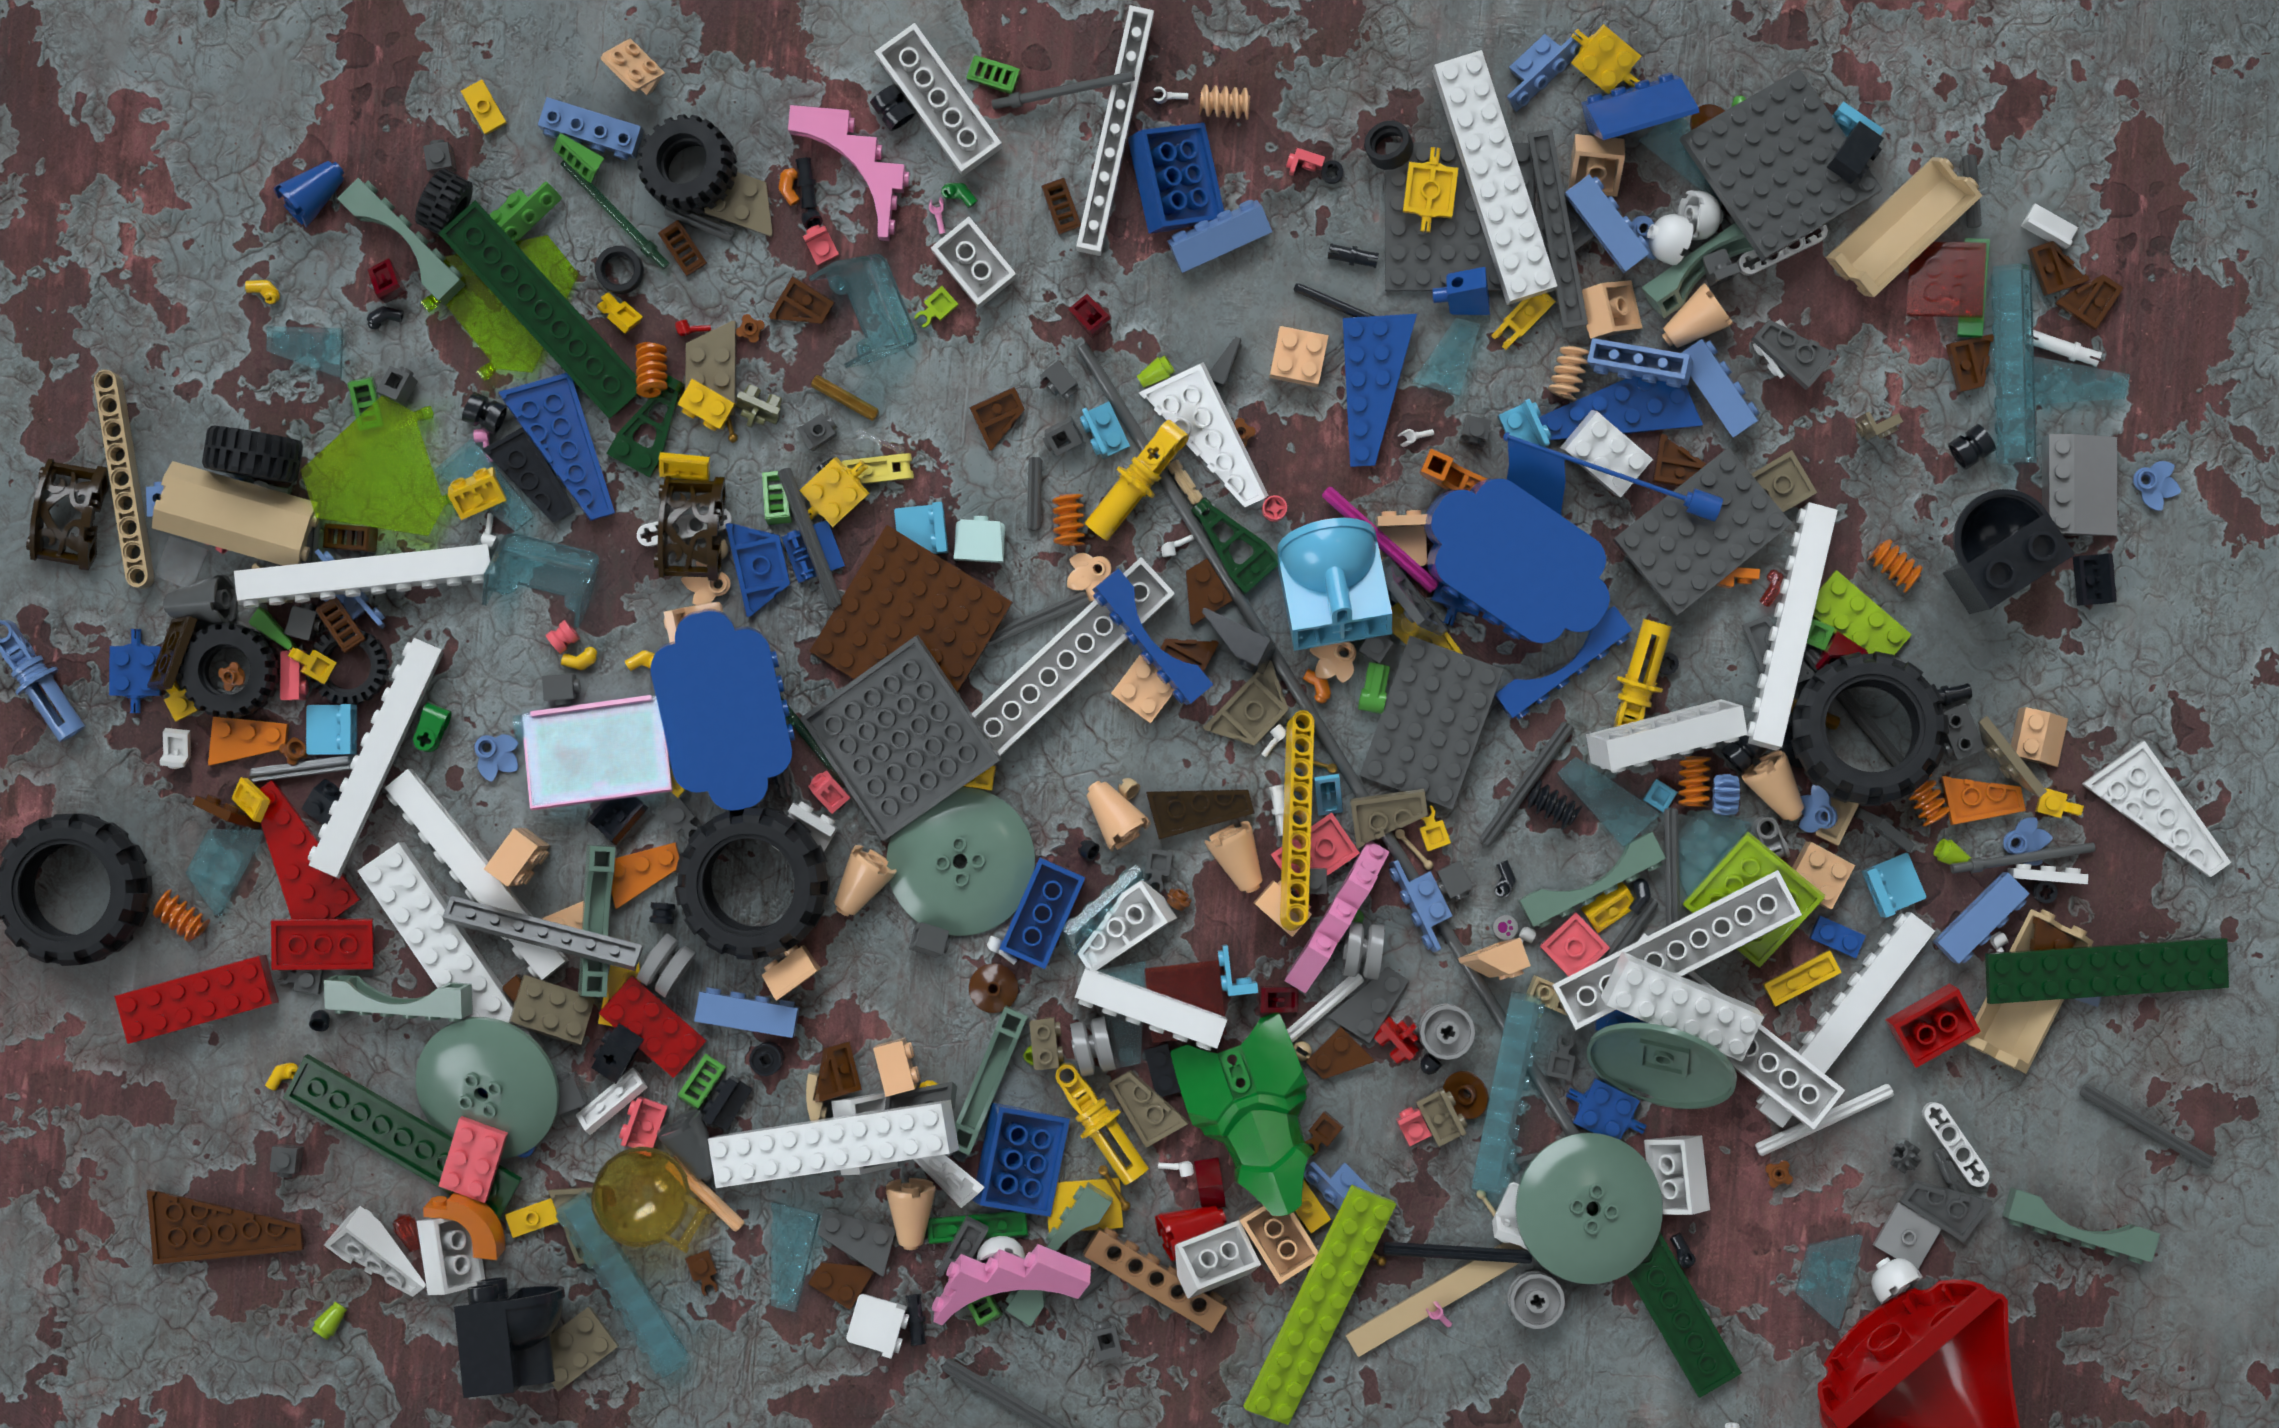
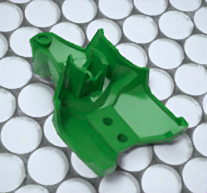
M1272 1013L1260 1018L1250 1035L1241 1045L1220 1053L1207 1052L1190 1045L1172 1050L1173 1066L1192 1125L1201 1129L1205 1136L1224 1143L1236 1167L1234 1170L1235 1182L1247 1189L1272 1216H1287L1295 1212L1302 1206L1306 1164L1309 1157L1315 1152L1305 1143L1299 1115L1307 1100L1306 1091L1310 1084L1302 1070L1281 1015L1279 1013ZM1231 1055L1237 1057V1062L1234 1066L1228 1062V1058ZM1239 1079L1245 1080V1086L1242 1088H1238L1236 1085Z

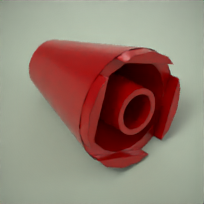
M1216 1206L1165 1212L1155 1216L1158 1236H1162L1164 1241L1162 1246L1172 1262L1176 1260V1244L1222 1227L1227 1223L1224 1211L1222 1209L1218 1210Z

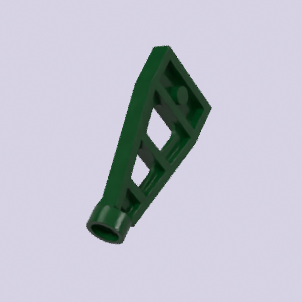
M667 375L665 382L668 387L675 390L674 393H669L666 389L661 391L659 396L650 398L621 428L606 453L649 478L652 477L659 464L660 452L665 450L679 395L685 385ZM658 402L667 406L666 415L661 423H657L648 417L649 412ZM643 424H650L656 429L654 444L649 448L642 446L633 439L634 432Z
M1206 497L1191 509L1200 519L1228 575L1244 594L1278 566V555L1265 541L1218 510ZM1208 508L1210 509L1208 515H1202L1204 511H1206ZM1218 522L1226 523L1234 531V535L1226 542H1221L1213 530ZM1235 540H1243L1253 548V554L1242 564L1235 563L1229 552V547Z

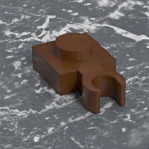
M1326 1111L1321 1114L1308 1130L1314 1135L1305 1141L1306 1144L1310 1143L1315 1147V1153L1312 1156L1319 1152L1321 1143L1328 1147L1344 1128L1341 1123Z
M710 1249L685 1258L693 1282L701 1279L702 1294L704 1296L708 1295L706 1285L709 1284L717 1292L719 1286L712 1279L711 1275L718 1273Z

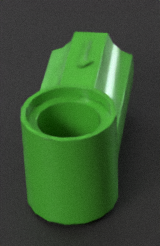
M1369 662L1365 685L1360 694L1358 710L1382 714L1386 702L1387 692L1385 690L1390 666Z

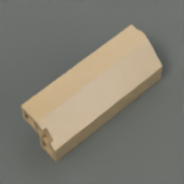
M1932 157L1825 258L1843 279L1854 281L1858 286L1857 290L1864 296L1875 297L1982 197V194L1978 191L1979 186L1971 177L1957 176L1953 171L1954 166L1948 159Z
M172 461L161 483L164 488L160 500H156L153 509V529L282 566L301 564L302 561L306 562L310 547L306 546L307 538L312 527L316 528L320 519V514L317 513V502Z
M2031 909L2009 952L2030 950V941L2034 939L2035 931L2034 917L2041 918L2075 939L2076 943L2073 947L2092 946L2094 941L2086 936L2087 932L2074 925L2070 929L2055 921L2056 916L2043 909L2040 913ZM1986 996L1975 1018L1981 1032L1965 1040L1964 1043L2026 1074L2064 999L1988 1004Z

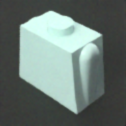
M974 516V520L960 519L956 523L953 559L956 561L1004 563L1005 525L1000 521H988V516Z

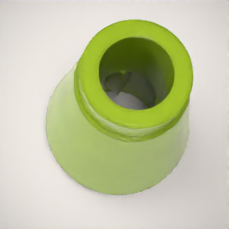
M1165 355L1161 358L1158 356L1137 375V378L1145 388L1170 378L1175 370Z
M1944 838L1940 840L1934 849V856L1937 857V860L1949 865L1967 862L1972 858L1951 839L1946 840Z
M335 1301L333 1305L314 1321L315 1325L312 1330L324 1339L329 1340L331 1336L334 1337L347 1309Z

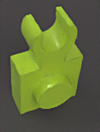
M941 286L924 301L928 308L924 311H919L914 318L917 320L920 316H926L927 322L922 327L927 328L935 316L939 321H942L959 304Z

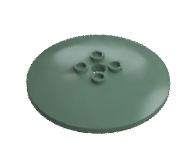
M961 787L890 837L887 850V867L891 870L896 869L897 872L889 882L900 905L918 923L923 922L948 930V935L966 936L982 933L1000 925L1016 912L1035 869V852L1032 838L1022 818L1004 800L983 790ZM958 854H963L967 858V865L963 869H958L953 864V859Z
M470 1017L460 1022L450 1023L428 1041L417 1064L416 1091L421 1108L429 1123L452 1138L461 1116L508 1132L501 1159L515 1157L532 1149L547 1135L556 1119L560 1097L559 1084L549 1057L530 1035L505 1021L488 1017ZM478 1088H484L488 1093V1098L481 1097L478 1093Z
M1650 1023L1610 1025L1597 1031L1591 1037L1587 1047L1588 1062L1601 1079L1634 1097L1659 1106L1680 1109L1711 1107L1726 1101L1735 1090L1737 1074L1730 1060L1706 1041L1675 1028ZM1629 1089L1641 1091L1654 1098L1641 1097Z
M1578 1133L1552 1142L1531 1160L1518 1186L1515 1211L1517 1226L1524 1245L1543 1268L1567 1281L1580 1284H1600L1616 1280L1628 1274L1648 1256L1660 1232L1663 1204L1661 1190L1654 1172L1646 1160L1634 1148L1608 1135ZM1592 1201L1598 1205V1212L1594 1216H1590L1586 1210L1588 1203Z

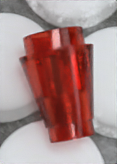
M410 1213L395 1219L392 1222L394 1226L392 1230L408 1248L409 1252L420 1249L415 1217L412 1218Z

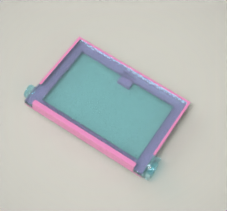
M639 696L513 715L515 737L517 740L524 739L531 811L673 791L669 753L656 696Z

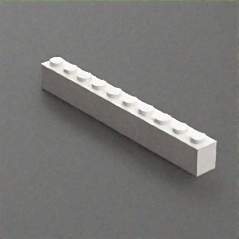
M1129 6L1115 74L1133 71L1135 81L1112 85L1076 245V249L1079 252L1101 256L1154 19V10Z
M1810 502L1803 509H1799L1796 522L1800 523L1798 532H1794L1791 540V546L1794 547L1792 556H1788L1785 569L1789 571L1787 579H1783L1780 587V593L1783 596L1781 603H1777L1774 612L1777 622L1776 626L1771 627L1768 640L1772 641L1770 650L1765 652L1763 664L1766 665L1764 674H1760L1757 688H1761L1759 698L1755 697L1752 705V712H1755L1753 721H1750L1747 727L1749 744L1775 751L1782 748L1838 511L1836 509Z
M488 544L234 571L237 602L239 605H243L244 608H255L259 606V603L269 602V605H281L285 603V600L294 599L295 602L302 603L310 601L312 597L329 600L336 598L335 595L346 594V597L360 596L361 592L371 591V594L386 593V589H396V591L403 592L411 590V587L422 586V589H431L437 587V584L447 583V586H458L462 584V581L472 580V583L487 582L488 578H492Z
M416 638L413 639L412 643L408 642L402 653L405 656L402 665L398 664L392 674V678L395 680L391 688L387 687L381 699L384 701L381 710H376L372 717L371 723L374 725L370 733L366 732L360 744L363 749L360 755H355L351 762L350 769H353L349 779L345 777L339 791L342 794L339 801L335 800L329 810V814L332 816L328 824L324 823L318 834V837L321 838L317 847H312L308 855V860H310L309 866L340 879L444 654L441 649Z
M407 769L385 787L389 792L386 796L394 806L399 805L402 808L404 819L410 825L415 824L420 830L418 835L425 844L430 843L436 850L433 852L435 857L442 864L446 862L451 868L449 871L450 875L457 883L461 881L467 888L465 893L472 901L475 902L477 900L478 903L532 916L510 887H507L484 870L488 860L413 769ZM509 939L514 946L512 951L520 960L524 958L530 965L527 967L529 972L537 979L539 977L541 980L547 979L569 961L563 952Z
M1901 913L1893 922L1894 929L1890 934L1885 933L1878 942L1880 947L1874 954L1871 952L1862 963L1864 967L1859 973L1855 972L1847 982L1849 987L1845 992H1839L1832 1001L1834 1006L1829 1012L1825 1011L1817 1020L1819 1025L1814 1032L1809 1031L1803 1038L1802 1043L1804 1045L1797 1053L1824 1074L1935 932V930L1913 913ZM1763 1091L1756 1099L1758 1104L1755 1108L1778 1126L1783 1128L1792 1117L1791 1113Z

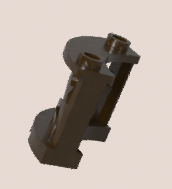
M48 459L45 467H41L39 470V483L31 514L30 535L26 541V549L30 550V560L43 559L78 565L79 569L89 571L97 556L98 526L93 525L95 512L100 513L109 488L107 467L97 466L96 469L57 463L54 462V459ZM56 474L71 477L70 485L67 486L66 480L60 478L59 485L55 486L53 483L56 479ZM78 478L87 479L91 481L78 483ZM76 492H78V497L86 496L84 503H78ZM69 495L70 503L82 515L81 519L69 522L62 532L54 522L49 510L58 501ZM74 527L79 528V536L77 537L71 532ZM45 536L50 540L49 546L55 545L57 540L60 541L58 551L43 548ZM66 546L78 552V554L65 552Z
M666 476L664 485H659L658 492L661 501L658 520V554L654 556V568L658 569L659 578H664L665 576L708 577L710 581H718L722 569V536H718V529L720 527L719 523H723L727 499L725 477H715L714 481L677 480L671 479V476ZM674 492H678L681 495L678 501L673 500ZM682 493H691V499L687 500ZM696 493H706L699 496L696 495ZM700 504L701 510L704 507H708L707 514L700 515L697 505ZM670 507L674 508L675 510L669 515ZM692 508L695 517L699 521L708 524V527L697 532L690 540L689 545H687L678 535L673 525L686 511ZM668 536L674 543L668 544ZM705 539L706 546L701 548L698 544L696 551L695 546L698 540ZM670 553H676V562H679L685 553L687 555L685 566L669 565ZM694 559L707 565V567L691 566Z

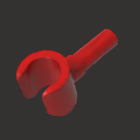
M687 319L675 323L677 333L680 336H686L693 332L711 331V325L689 326Z

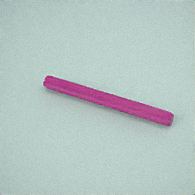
M1328 487L1323 492L1322 497L1345 518H1354L1370 523L1376 531L1379 548L1387 556H1390L1396 564L1425 590L1431 593L1439 585L1438 581L1334 488Z

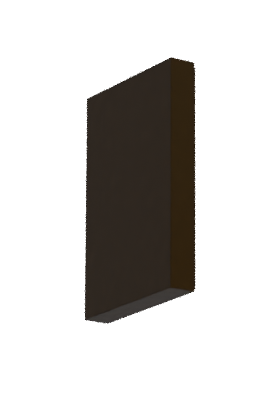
M185 616L171 620L147 688L155 691L172 689L194 630L196 618Z

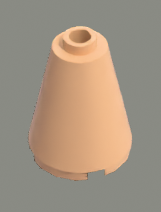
M1704 283L1663 327L1665 333L1662 336L1670 347L1675 345L1679 348L1729 327L1733 322Z
M1777 750L1760 757L1761 762L1757 766L1752 764L1742 773V779L1783 820L1789 819V821H1794L1802 815L1804 805L1787 755L1781 750Z
M1097 781L1088 788L1087 799L1110 851L1114 850V846L1118 850L1128 845L1140 836L1139 830L1142 827L1146 830L1150 826L1151 822L1148 817L1109 783Z
M1249 821L1240 822L1241 827L1235 828L1234 824L1215 832L1209 836L1211 841L1205 840V844L1238 889L1251 893L1260 888L1259 884L1263 879L1252 826Z
M855 845L850 853L834 900L837 906L836 910L844 916H849V914L855 915L897 872L896 869L891 870L887 867L888 861L885 857L871 849L868 853L862 851L864 846Z
M909 1178V1183H901V1179H896L886 1184V1195L898 1244L903 1246L905 1250H916L924 1242L936 1192L932 1181Z

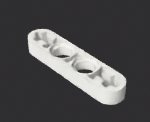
M1827 226L1820 227L1819 238L1813 235L1806 239L1809 242L1806 244L1805 237L1800 239L1799 248L1791 249L1786 247L1778 252L1776 259L1769 260L1767 258L1762 261L1765 265H1761V261L1756 262L1752 266L1753 270L1749 267L1745 268L1743 264L1746 262L1745 258H1748L1749 261L1757 258L1756 251L1752 250L1744 253L1737 261L1740 273L1747 276L1753 275L1820 243L1827 236Z
M724 509L723 516H727V520L724 521L723 526L719 527L718 532L726 530V523H732V515L726 509ZM708 510L701 511L699 513L700 515L707 514ZM693 513L681 516L676 521V524L679 526L678 535L682 540L692 538L697 533L690 528L691 520L696 518ZM658 521L644 524L638 529L637 539L642 545L647 547L658 545V535L651 537V542L642 538V535L646 534V529H649L650 532H658ZM704 523V526L701 530L707 529L708 524ZM668 536V543L673 542Z
M1937 1102L1927 1103L1922 1110V1116L1943 1148L1946 1149L1949 1157L1965 1180L1976 1187L1984 1186L1989 1180V1172L1946 1108ZM1930 1109H1939L1938 1117L1941 1121L1947 1119L1948 1122L1940 1124L1936 1129L1935 1126L1939 1125V1122L1933 1117L1929 1118L1931 1114ZM1947 1127H1952L1955 1131V1136L1950 1141H1945L1942 1137V1132ZM1960 1148H1966L1969 1151V1157L1966 1161L1960 1162L1956 1157V1153ZM1971 1164L1975 1170H1982L1980 1174L1981 1180H1972L1971 1177L1974 1176L1972 1170L1968 1167L1964 1170L1963 1167Z

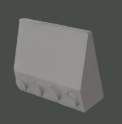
M2048 434L2042 437V506L2046 509L2063 536H2117V437L2079 434Z

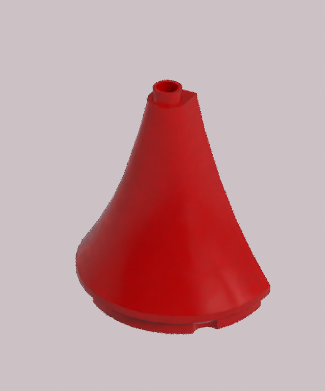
M1959 1279L1938 1281L1926 1290H1918L1915 1287L1905 1291L1875 1308L1843 1336L1826 1359L1824 1366L1828 1373L1818 1383L1819 1418L1823 1428H2020L2011 1373L2008 1300L2002 1293L1987 1289L1983 1284Z

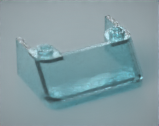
M872 254L835 261L809 276L810 281L827 278L830 288L839 295L848 294L865 339L857 343L856 350L858 356L845 363V368L875 362L905 350L917 342V334L889 264L882 255Z
M507 534L502 538L484 573L482 605L487 606L493 592L507 595L516 591L518 585L565 596V606L575 612L574 627L579 628L590 604L599 566V557L591 551L521 534Z

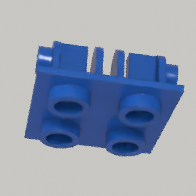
M827 520L814 524L813 527L830 571L845 566ZM794 530L782 536L781 538L798 583L817 577L800 530Z

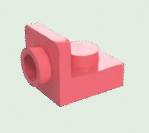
M1297 148L1295 154L1290 153L1286 167L1290 168L1289 175L1294 176L1297 163H1301L1302 168L1315 172L1316 169H1322L1325 157Z
M816 225L806 231L807 234L803 238L817 266L840 256L825 226L820 227Z
M827 770L817 774L808 786L831 814L850 799V796Z
M1409 1107L1399 1113L1400 1117L1396 1121L1409 1146L1432 1136L1418 1108L1413 1110L1412 1107Z

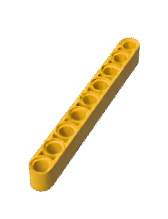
M1305 710L1296 712L1287 722L1280 922L1283 928L1289 931H1295L1307 921L1309 913L1314 718L1311 713ZM1296 720L1302 721L1305 729L1299 728ZM1295 744H1300L1304 748V752H1299L1295 748ZM1294 768H1300L1303 772V776H1298L1295 773ZM1293 792H1299L1303 800H1297ZM1293 815L1301 819L1302 825L1294 822ZM1292 839L1300 842L1301 849L1293 846ZM1291 864L1298 865L1300 873H1295L1291 868ZM1291 888L1298 890L1299 898L1291 894ZM1290 912L1297 914L1299 922L1291 920Z

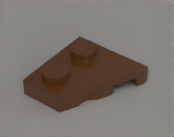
M2054 241L2027 250L2044 296L2090 281L2086 274L2083 275L2073 265L2075 262L2069 256L2062 253L2061 248Z
M792 276L768 317L770 319L823 324L836 302Z
M1015 387L969 407L989 451L994 449L999 440L1025 410Z
M1207 558L1186 571L1191 625L1205 618L1202 612L1204 607L1215 612L1233 601Z
M1165 638L1160 649L1185 663L1198 665L1204 672L1219 642L1217 640L1197 641L1194 639L1178 640Z
M1340 1026L1306 1060V1063L1322 1079H1326L1371 1064L1375 1060Z

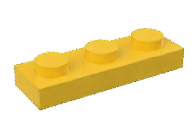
M1828 950L1763 983V986L1773 1006L1776 1007L1842 972L1831 951Z

